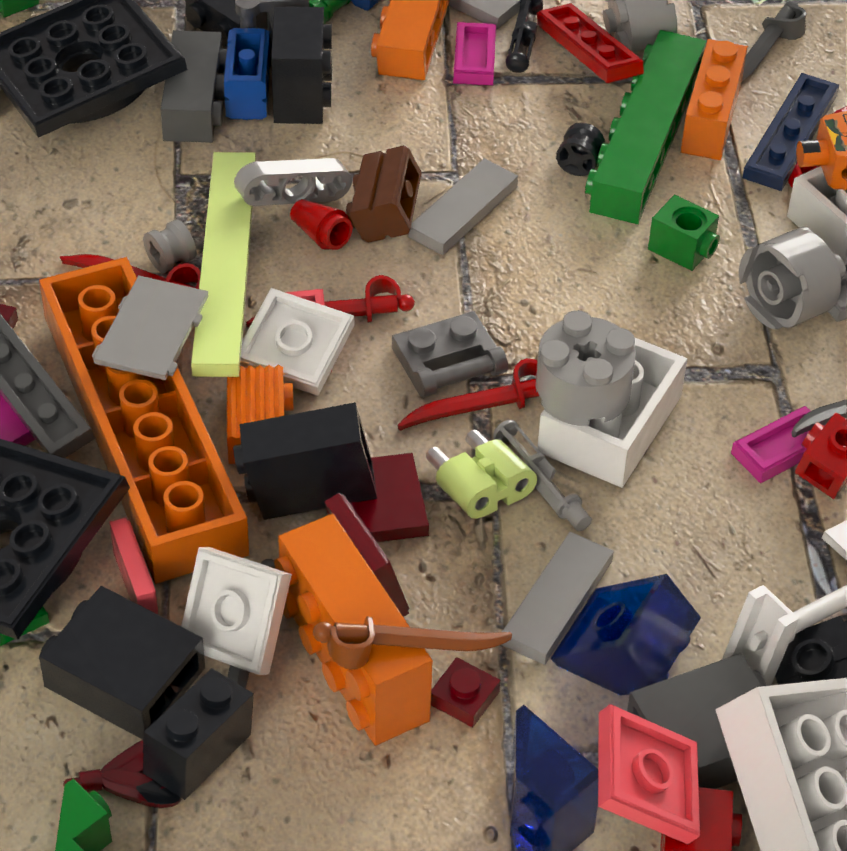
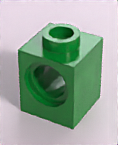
M674 194L652 217L648 250L693 271L704 258H711L718 247L720 236L716 232L719 215Z

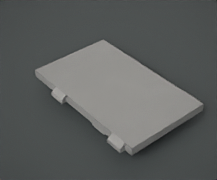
M138 275L128 296L123 297L118 306L120 310L103 342L97 345L92 354L94 364L166 380L168 375L173 376L178 367L175 361L178 359L193 326L198 327L202 320L200 312L208 298V291Z

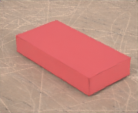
M125 517L110 521L113 553L130 600L158 614L156 590L130 520H127Z

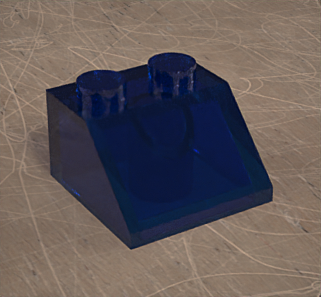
M667 574L596 588L550 659L556 666L620 696L629 695L632 691L668 679L670 668L679 653L690 643V635L701 617Z
M523 705L516 710L510 769V836L519 851H573L594 833L598 809V769L530 709Z

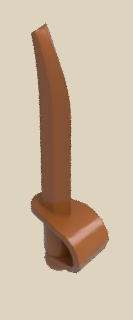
M366 616L364 625L335 622L334 626L327 622H319L313 629L314 638L318 642L327 643L329 655L341 667L349 670L361 668L368 662L373 644L452 651H478L499 646L512 639L511 632H460L374 625L373 618Z

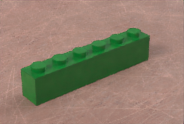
M660 30L654 44L646 45L642 58L644 74L633 76L631 83L632 93L625 92L621 103V118L614 117L608 137L610 143H602L597 159L598 170L591 169L589 172L585 194L591 195L590 213L639 224L690 102L707 40Z

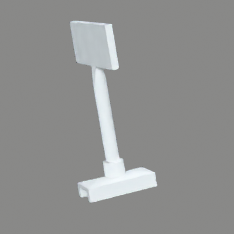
M846 520L824 531L822 539L845 560H847ZM764 585L750 591L722 660L742 653L751 669L757 670L762 675L766 686H771L788 644L795 639V634L847 607V585L794 612L788 609Z

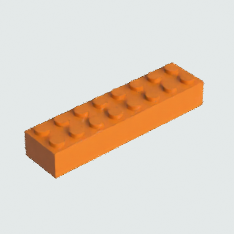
M124 257L39 279L45 320L89 426L95 436L109 472L125 476L130 486V489L121 499V503L128 520H130L154 583L157 584L193 573L199 547H211L241 558L249 556L247 516L178 367L173 376L168 375L166 380L94 364L92 354L95 348L103 342L120 310L118 309L123 297L128 296L137 279L128 258Z

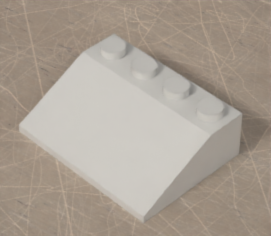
M847 678L756 687L715 709L760 851H847Z

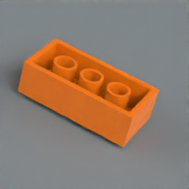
M332 513L278 535L279 558L274 560L275 569L292 574L283 615L287 619L294 618L299 626V636L305 650L310 655L317 654L322 662V671L328 686L333 692L340 691L345 698L346 709L354 727L358 731L364 729L374 746H377L430 722L433 660L425 648L373 644L368 662L361 668L349 670L341 667L329 655L327 643L318 642L314 638L313 629L319 622H327L334 626L335 622L364 625L366 616L373 618L374 625L410 627L335 515Z

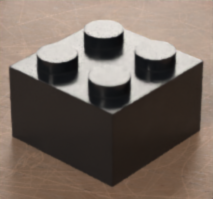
M274 7L271 58L274 123L323 124V107H331L332 86L331 83L324 81H332L331 50L324 49H332V24H324V7Z

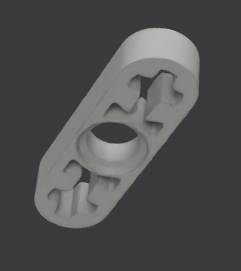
M335 158L259 161L249 163L241 168L235 177L234 185L244 201L251 206L295 204L300 199H306L315 203L332 202L342 198L349 191L352 185V177L343 164ZM302 175V179L297 185L285 188L292 178Z

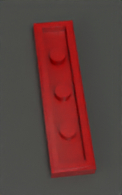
M572 3L537 12V25L606 83L644 74L643 60Z

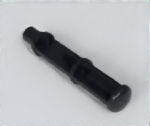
M521 0L509 53L505 61L507 68L512 72L522 73L529 67L531 51L538 27L537 23L534 22V18L537 12L543 9V0Z

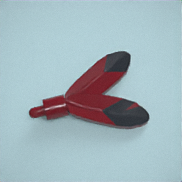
M143 740L135 743L113 758L101 771L100 769L78 772V777L74 778L87 792L92 790L102 791L103 787L104 790L111 794L149 807L168 808L178 805L181 801V797L143 774ZM73 778L66 779L63 782V786Z

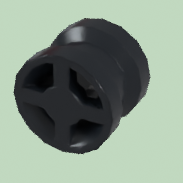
M587 123L571 125L567 129L564 140L556 152L558 165L571 175H588L591 169H595L601 145L605 143L604 136L600 130Z

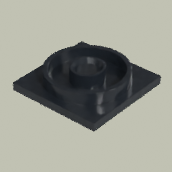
M73 0L0 32V88L38 138L68 124L89 122L114 114L135 101L145 89L188 70L185 58L134 0Z
M0 439V534L13 531L9 538L10 544L0 549L1 634L18 640L51 594L70 576L78 564L82 552L130 489L125 476Z

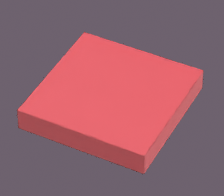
M609 704L599 712L598 807L683 843H691L700 837L697 742Z

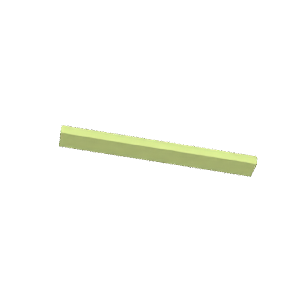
M256 152L213 153L199 289L208 291V298L200 312L202 320L199 326L195 327L191 369L192 376L239 377L253 206L248 205L235 188L234 180L241 168L249 163L256 162Z

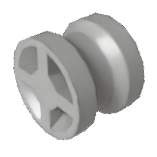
M178 219L167 223L165 229L160 232L154 229L144 234L143 242L146 253L154 267L161 273L172 270L176 262H188L195 259L197 255L191 233L184 223Z

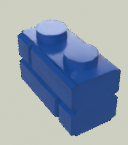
M233 28L229 30L224 75L225 114L230 119L263 120V118L267 117L271 68L270 31L259 28Z

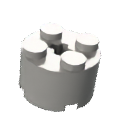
M605 0L608 2L609 8L603 10V20L607 32H616L615 38L632 52L644 50L647 44L653 45L660 30L677 33V16L674 3L668 4L667 0Z
M801 227L748 249L740 262L739 281L740 284L746 282L750 296L744 299L752 314L762 324L772 329L790 328L826 313L835 306L840 296L841 279L845 276L846 267L843 259L838 254L832 253L828 245L819 236L814 234L809 228Z
M580 310L568 312L562 321L552 325L543 334L539 343L536 374V393L538 391L541 397V405L545 411L562 422L578 426L589 425L590 419L605 417L604 422L618 417L626 409L630 400L636 358L634 335L627 329L620 328L607 320L591 317L588 313Z

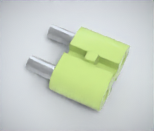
M475 429L471 430L465 439L475 450V457L471 458L464 452L449 459L438 447L431 448L426 454V459L438 470L436 473L437 484L473 519L482 518L497 511L499 500L510 505L525 498L533 491L537 483L536 473L504 442L498 439L488 441Z

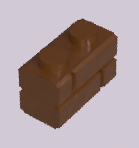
M404 145L387 149L386 153L377 151L363 155L359 174L353 176L355 192L353 201L346 206V214L352 222L353 228L357 229L362 240L367 243L384 240L386 235L391 238L407 235L411 229L422 172L410 149Z

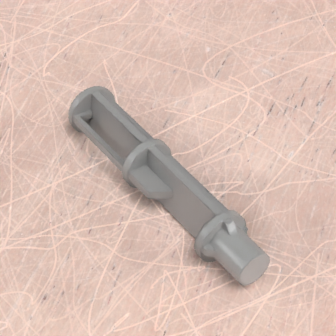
M506 420L500 423L494 431V440L498 439L504 443L510 441L526 460L524 463L536 473L537 483L535 488L554 509L558 517L567 519L577 531L585 530L591 524L592 518L582 508V499L579 495L571 494L567 497L563 495L552 482L556 472L555 468L514 420ZM518 431L535 449L536 454L530 456L514 437Z

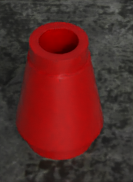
M306 199L298 200L291 209V220L324 250H338L342 248L352 235V222L343 210Z

